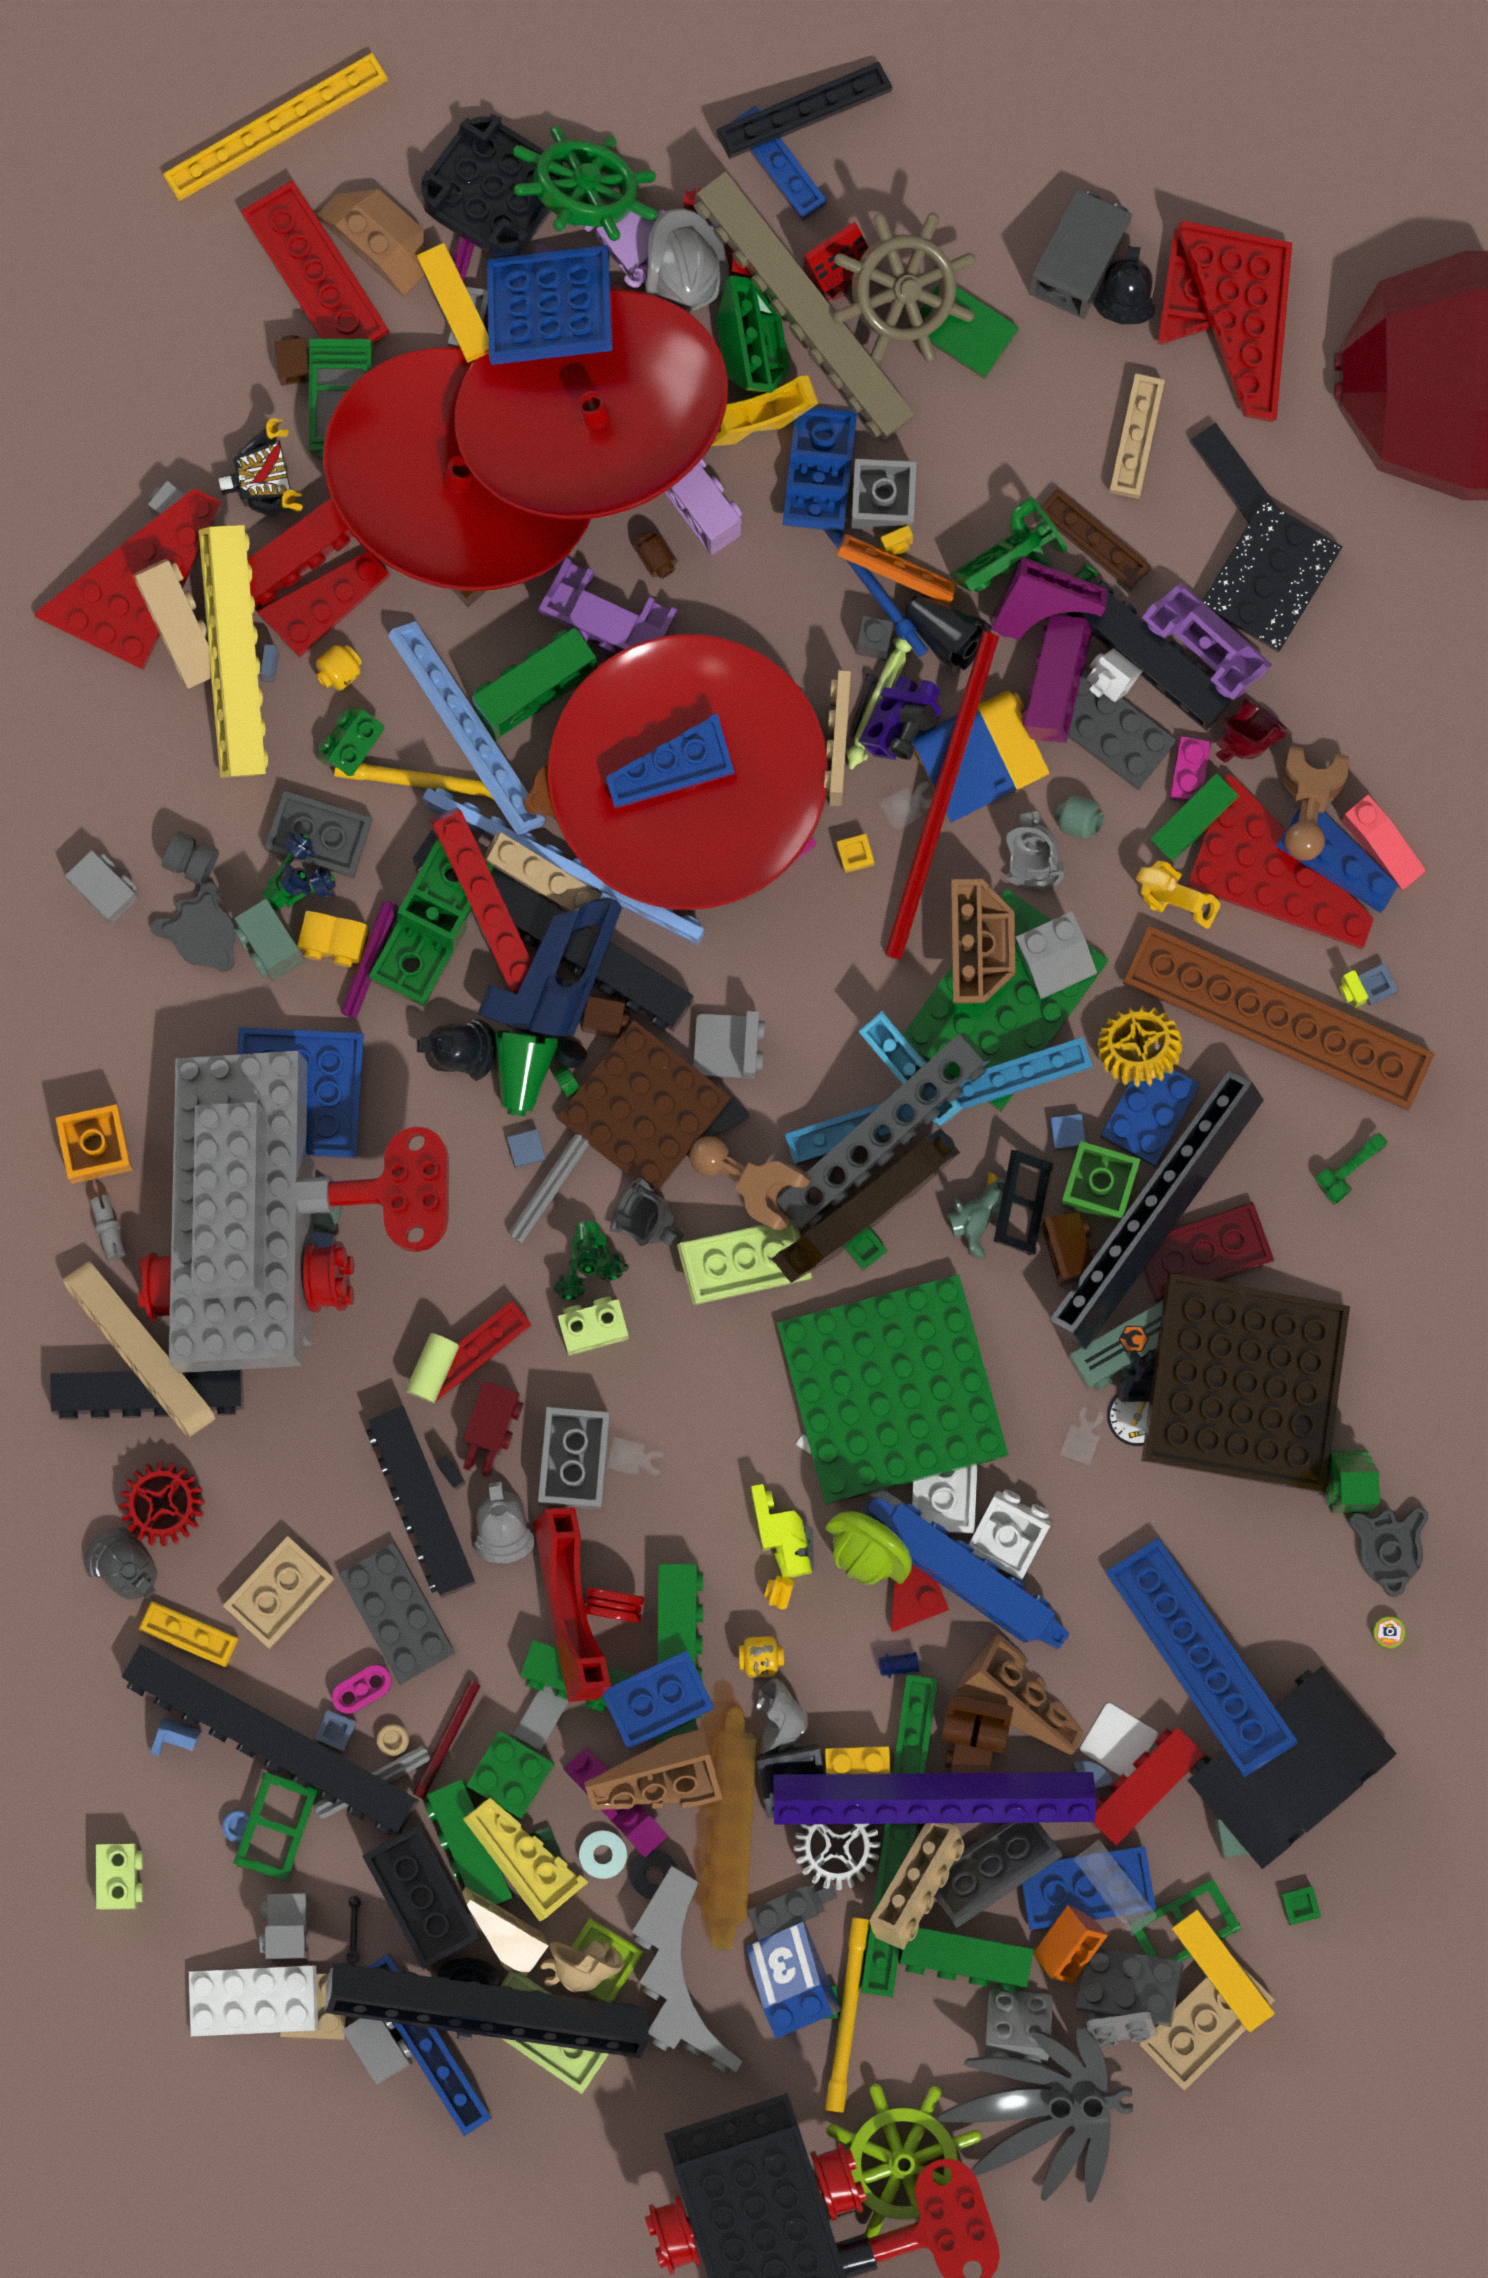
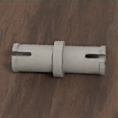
M109 1195L101 1196L102 1200L99 1201V1197H95L89 1202L97 1223L95 1231L101 1237L106 1260L113 1261L115 1253L117 1259L126 1256L118 1231L121 1227L119 1221H115Z

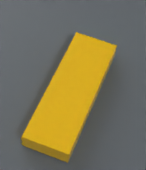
M153 1601L150 1602L139 1627L141 1632L227 1668L239 1641V1638Z

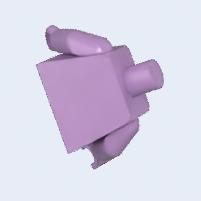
M663 209L658 212L657 219L665 212ZM632 212L622 221L616 223L621 234L619 240L611 241L603 227L596 228V239L602 246L608 245L611 258L626 275L624 277L625 282L629 286L637 288L647 279V244L650 231L656 220L649 221ZM590 226L584 227V229L588 232L594 228Z

